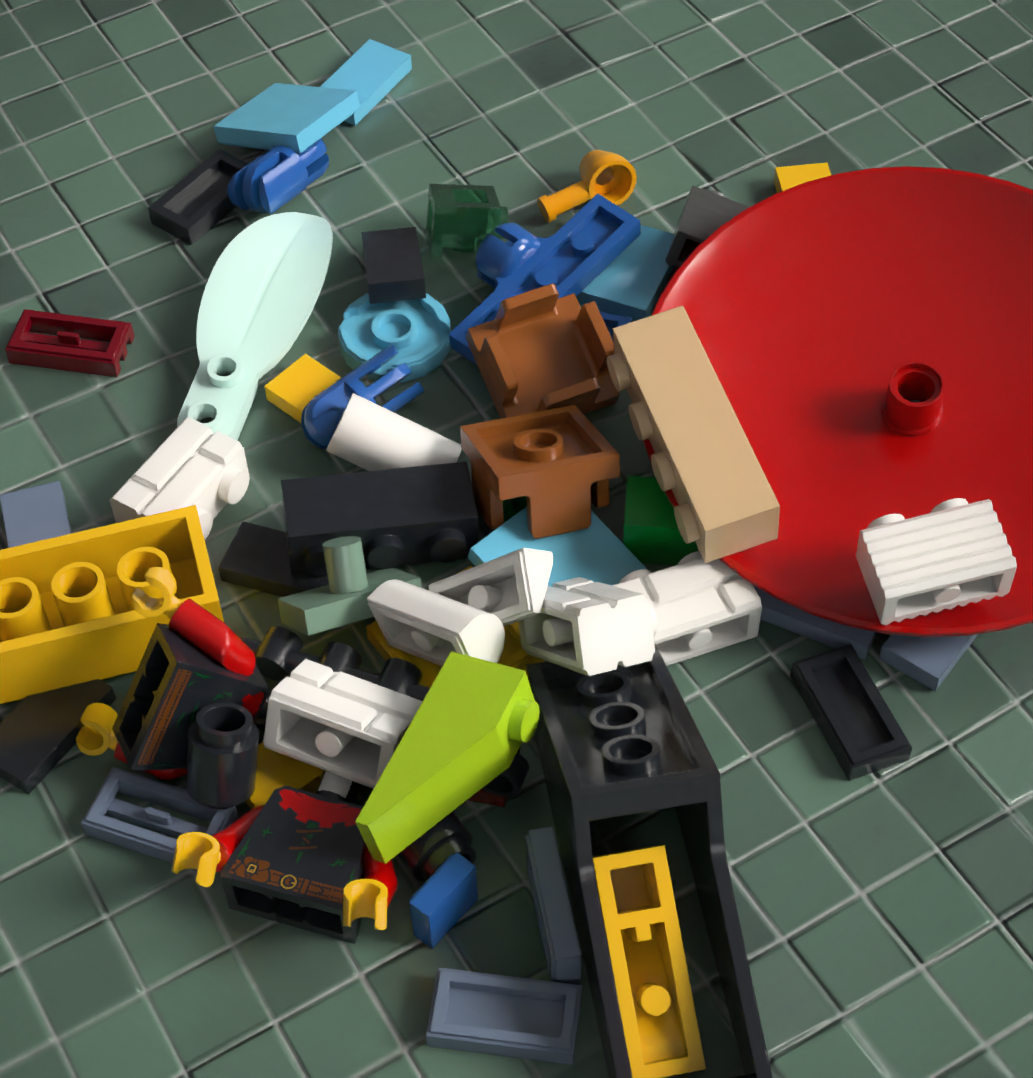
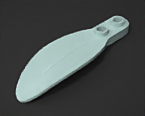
M298 212L270 215L254 222L241 231L224 249L210 274L200 303L196 329V346L200 365L178 415L177 427L187 417L198 422L204 418L211 417L215 419L209 423L202 424L210 427L213 433L218 431L238 441L257 393L258 380L274 368L290 350L311 315L322 289L330 262L333 243L331 226L323 217Z

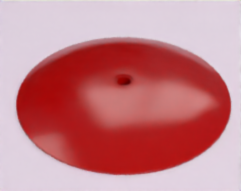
M913 166L869 168L830 175L786 189L747 208L719 227L693 251L676 271L661 294L652 314L655 315L684 306L780 505L778 539L719 558V560L744 580L774 598L811 615L849 627L892 635L950 637L1002 631L1032 623L1033 190L1010 181L946 168ZM908 399L918 400L920 402H910L908 401ZM648 438L643 440L651 463V455L655 454V451ZM672 489L664 491L672 507L678 506ZM954 498L966 499L968 504L987 499L991 500L993 510L997 512L998 522L1001 523L1002 531L1006 535L1007 544L1011 546L1012 556L1016 558L1017 569L1010 592L1003 597L995 596L990 600L982 599L978 603L970 602L965 606L957 605L951 610L945 608L938 613L932 611L926 616L919 614L913 619L905 618L901 622L893 621L888 625L881 624L856 558L860 530L867 529L872 521L888 514H901L905 519L929 514L938 504Z

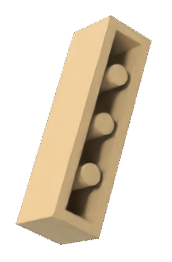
M684 306L613 328L614 354L607 356V365L612 382L618 392L627 389L633 404L628 405L632 426L638 439L642 441L649 438L655 454L651 455L652 468L661 490L667 491L672 489L678 502V506L674 507V515L685 543L688 544L695 541L704 562L708 563L778 539L780 505Z

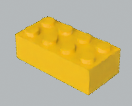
M196 505L0 550V704L95 679L102 680L137 671L156 624L169 625L171 620L165 614L157 617L139 615L133 607L131 598L136 588L141 589L154 599L163 598L161 590L156 586L150 585L144 578L145 573L151 567L164 568L174 576L177 584L175 597L182 602L191 598L224 622Z

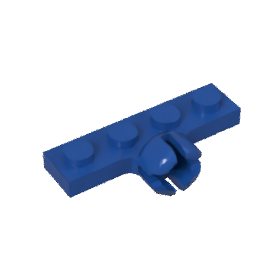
M597 194L563 227L548 238L536 237L516 223L506 222L496 226L494 231L509 241L504 243L494 235L488 234L478 248L475 257L478 278L494 288L495 291L448 334L451 348L477 366L466 340L468 328L494 320L499 305L504 299L549 284H555L559 293L558 298L573 293L577 296L641 235L640 220L600 194Z

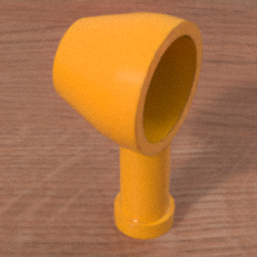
M603 150L590 151L582 158L579 165L581 181L549 196L543 195L537 198V204L542 216L550 223L556 220L558 215L591 200L597 194H600L617 206L622 204L632 194L636 185L637 175L634 167L619 154Z

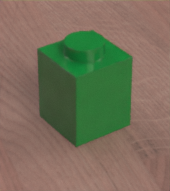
M627 476L623 544L642 564L675 566L685 556L697 552L698 547L695 541L686 544L683 540L675 519L674 508L664 491L661 490L656 477Z

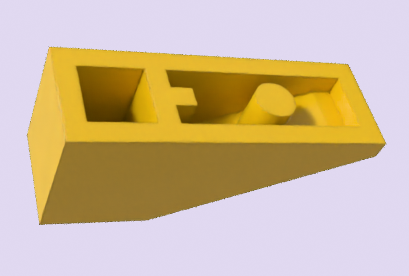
M665 845L647 846L593 856L596 886L632 1078H663L706 1069Z

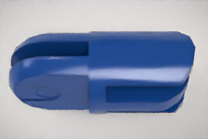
M319 139L300 154L282 145L273 146L233 175L228 183V197L234 205L243 210L250 208L255 212L274 213L326 172L329 167V156L325 154L327 151L325 143L322 139Z
M389 345L337 380L336 383L316 395L305 406L301 418V427L308 441L318 448L327 449L353 393L377 404L375 401L377 397L412 373L405 362L367 388L361 382L362 379L377 371L399 353L394 345ZM417 382L404 392L393 397L382 407L395 413L423 394L425 389L420 382Z

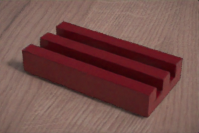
M24 309L8 341L5 352L11 364L118 377L121 370L119 360L125 361L128 354L126 344H132L135 335L132 323ZM38 333L54 334V335H57V336L45 335V334H38Z

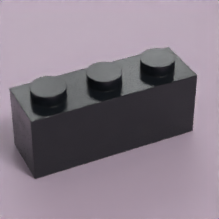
M467 461L281 480L284 526L291 573L307 571L311 575L326 576L327 571L322 544L339 537L355 536L361 538L366 569H389L402 565L429 562L447 563L458 559H466L471 547L477 544L479 517Z

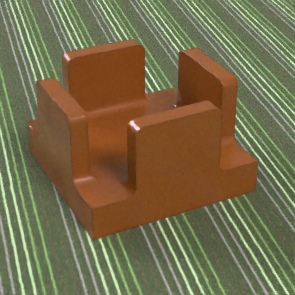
M549 284L504 299L499 305L494 320L468 328L466 334L467 343L500 419L576 405L583 414H587L617 402L620 393L612 382L607 365V356L614 354V342L594 301L583 304L580 307L575 293L558 298L559 293L555 284Z
M576 405L460 426L461 449L470 460L472 489L477 511L491 530L497 529L504 524L503 500L526 496L528 531L536 539L587 529L591 525V503L596 508L609 506V479L620 477V455Z

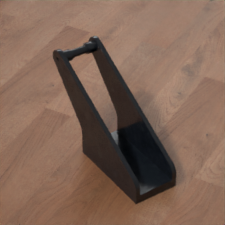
M654 644L655 653H653L651 661L627 667L617 665L616 670L587 676L548 661L527 664V677L535 702L538 703L540 710L535 736L609 1078H632L596 886L589 821L675 807L745 1073V1075L730 1078H773L727 863L720 772L656 644Z

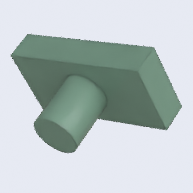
M347 536L331 539L322 544L329 585L278 598L281 623L309 636L374 617L366 598L382 583L397 579L422 588L421 578L395 568L366 574L361 538Z

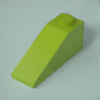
M453 651L450 652L355 821L373 860L385 864L510 767L522 742L527 743L533 737L539 721V705L535 702L525 670Z

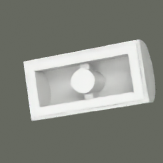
M354 393L350 397L326 451L368 471L456 463L462 450L461 444Z
M397 579L382 583L366 598L385 639L392 647L439 666H443L451 651L497 663L501 657L505 643L504 627L500 619L491 613Z

